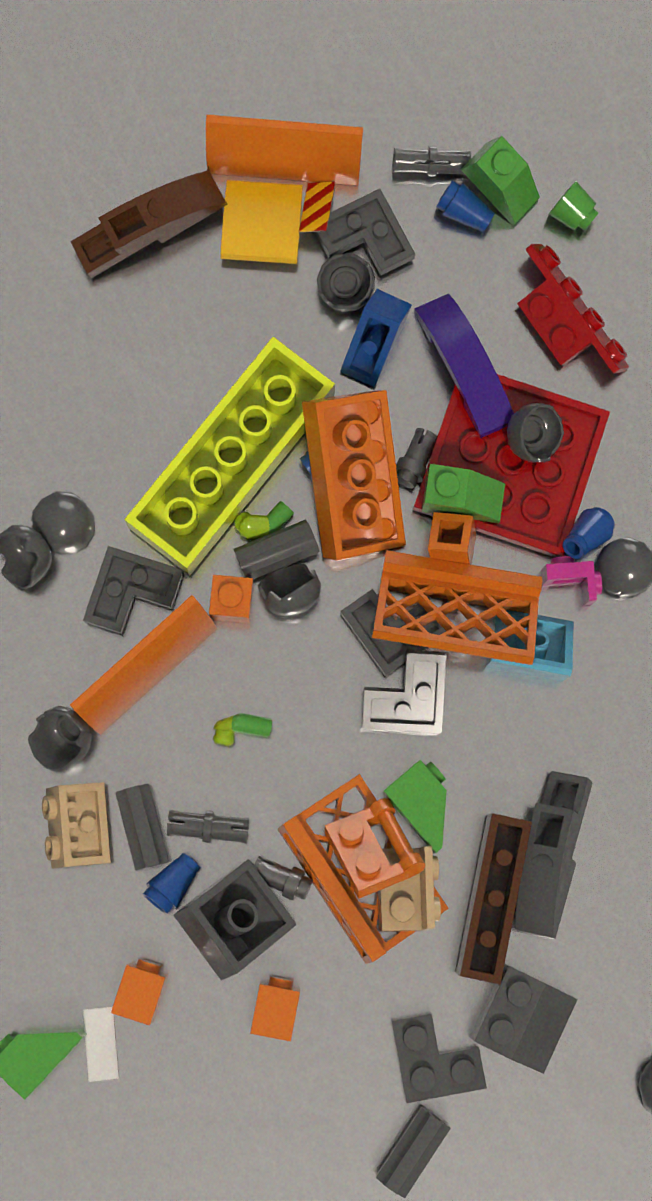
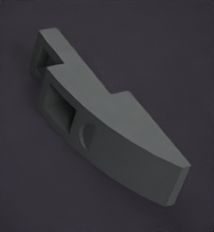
M551 771L542 804H535L517 897L515 930L517 932L552 940L556 939L576 866L572 856L593 784L588 777Z

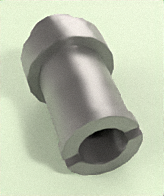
M423 428L415 430V435L405 456L400 457L396 464L398 483L407 488H414L417 482L423 481L427 469L425 466L438 437L429 430L423 435L425 431Z
M259 855L254 867L268 886L282 891V896L290 900H294L295 897L305 900L313 879L305 877L304 870L293 867L291 870Z

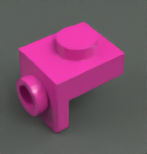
M570 556L555 557L550 559L551 564H546L541 570L542 586L581 583L584 606L592 605L597 601V595L602 594V577L600 571H594V561L575 562L574 558Z

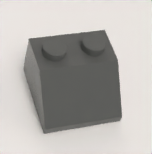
M249 859L204 890L173 915L221 981L239 973L297 925Z
M504 964L501 985H493L470 1038L474 1042L508 1059L544 1074L578 999Z

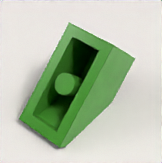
M503 136L485 143L461 169L512 225L516 224L540 198L528 163Z
M430 464L426 476L422 512L471 515L474 520L500 523L505 483L470 469Z
M420 759L382 793L391 800L395 809L427 846H432L433 853H437L442 849L447 790L443 787L442 783L446 779L431 761L425 765Z
M82 1029L23 1031L15 1038L9 1033L0 1041V1077L25 1100L87 1034Z

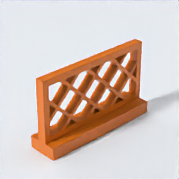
M386 550L372 638L528 665L533 664L538 603L542 589L541 576ZM388 590L406 592L410 595L398 601ZM428 596L447 599L450 602L437 608L428 599ZM418 602L428 613L415 619L405 608ZM467 603L487 606L489 609L477 615ZM456 609L467 619L457 626L445 616ZM506 610L528 613V616L516 621ZM394 614H397L406 623L401 628L384 626L382 624L384 619ZM494 616H497L507 626L497 633L485 623V621ZM436 620L446 632L440 635L431 634L424 626ZM475 627L486 639L480 642L472 641L463 633ZM515 634L525 644V650L509 647L503 640Z
M359 774L282 824L277 830L308 877L313 879L312 883L365 964H368L386 954L388 950L416 931H398L396 935L385 942L376 928L379 914L378 891L376 892L374 905L359 902L354 895L351 883L349 882L348 886L342 875L346 876L344 870L336 868L331 860L333 848L327 837L314 834L306 822V819L316 812L334 815L332 822L339 820V817L345 818L354 814L341 811L343 795L354 787L357 788L365 800L363 810L369 808L377 801ZM336 800L335 809L325 807ZM386 836L384 849H390L391 842ZM319 841L328 843L327 852ZM434 887V897H439L442 914L449 908ZM364 909L373 911L371 919Z

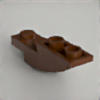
M207 170L155 188L98 217L101 224L70 242L86 273L93 278L158 239L163 243L228 204L212 174Z

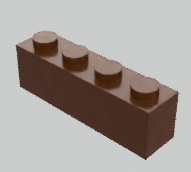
M494 813L487 814L456 974L459 976L501 985L532 821Z

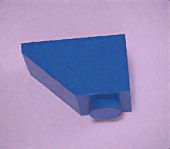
M376 289L364 307L340 372L375 387L400 336L412 304Z

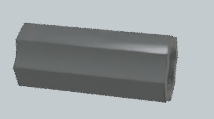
M306 519L233 549L244 577L253 579L320 552L312 529Z
M149 783L115 792L135 871L169 862Z
M421 1106L376 1174V1179L395 1194L406 1198L451 1127Z

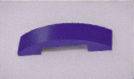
M448 293L414 308V313L430 343L434 342L462 395L464 408L480 438L507 427L511 416L514 414L484 347L455 300Z

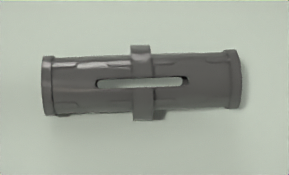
M428 146L427 150L394 148L393 173H426L427 177H435L436 174H464L461 169L471 159V151L437 150V146ZM415 160L448 161V163L415 162Z
M169 810V822L185 824L167 823V836L202 838V842L211 843V839L247 844L248 831L232 829L249 830L250 818L216 816L214 811L196 814Z

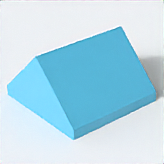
M506 610L516 621L528 616V613ZM538 615L533 664L528 665L487 658L486 667L563 682L571 676L573 670L574 621ZM494 616L492 630L497 633L507 626L497 616ZM515 634L503 640L509 647L525 650V644Z

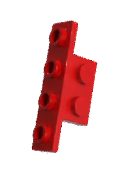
M542 244L529 245L526 251L542 272L546 281L517 304L559 364L566 365L593 344L614 374L628 369L629 365L624 360L627 357L624 348L614 338L610 340L602 329L605 323L599 313L592 307L587 308L580 298L583 295L580 286L572 277L568 276L566 278L558 267L561 261L555 251L548 245L545 247Z

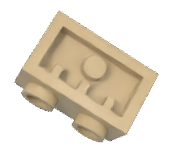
M104 782L58 785L47 788L46 796L42 799V814L44 819L48 820L49 836L45 840V854L47 859L51 860L52 869L111 863Z
M432 846L412 848L414 853L421 855L426 865L422 872L378 891L379 932L429 931L435 929V921H439L441 916V904L439 897H434V880L439 878V860L437 856H433ZM394 848L382 849L390 865L399 863L400 859Z

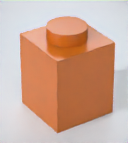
M433 512L428 544L430 558L472 565L476 539L473 516Z
M213 575L209 608L210 618L213 621L250 624L254 591L253 578Z
M138 958L137 965L127 964L111 1013L150 1026L154 1021L168 975L160 973L161 965Z
M270 976L269 983L260 982L250 1034L291 1042L300 989L292 988L293 980Z

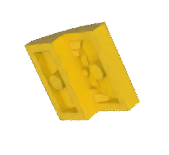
M227 180L225 201L228 205L224 206L221 259L297 264L303 185Z

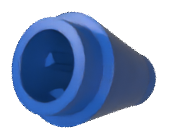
M453 180L436 205L437 208L443 211V216L474 229L477 228L481 232H484L495 215V212L490 210L463 182L459 185Z
M599 507L584 510L563 542L565 553L571 558L579 559L609 541L613 536L615 527L611 514Z
M182 853L146 883L148 888L144 891L143 895L157 909L167 915L172 908L177 910L196 877V873L201 868L188 855Z

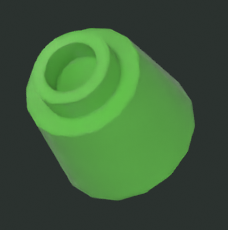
M575 181L552 208L549 215L573 230L579 226L584 231L599 212L594 209L597 203Z

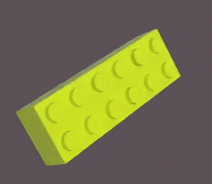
M272 337L124 520L128 528L190 576L306 432L302 402L334 397L335 383L275 337Z

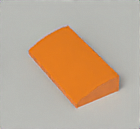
M206 114L207 170L211 174L305 182L335 181V184L358 186L363 127Z
M369 391L302 402L323 558L337 561L406 546L387 391Z
M191 595L74 700L70 706L89 726L101 735L217 630L215 623L196 598Z

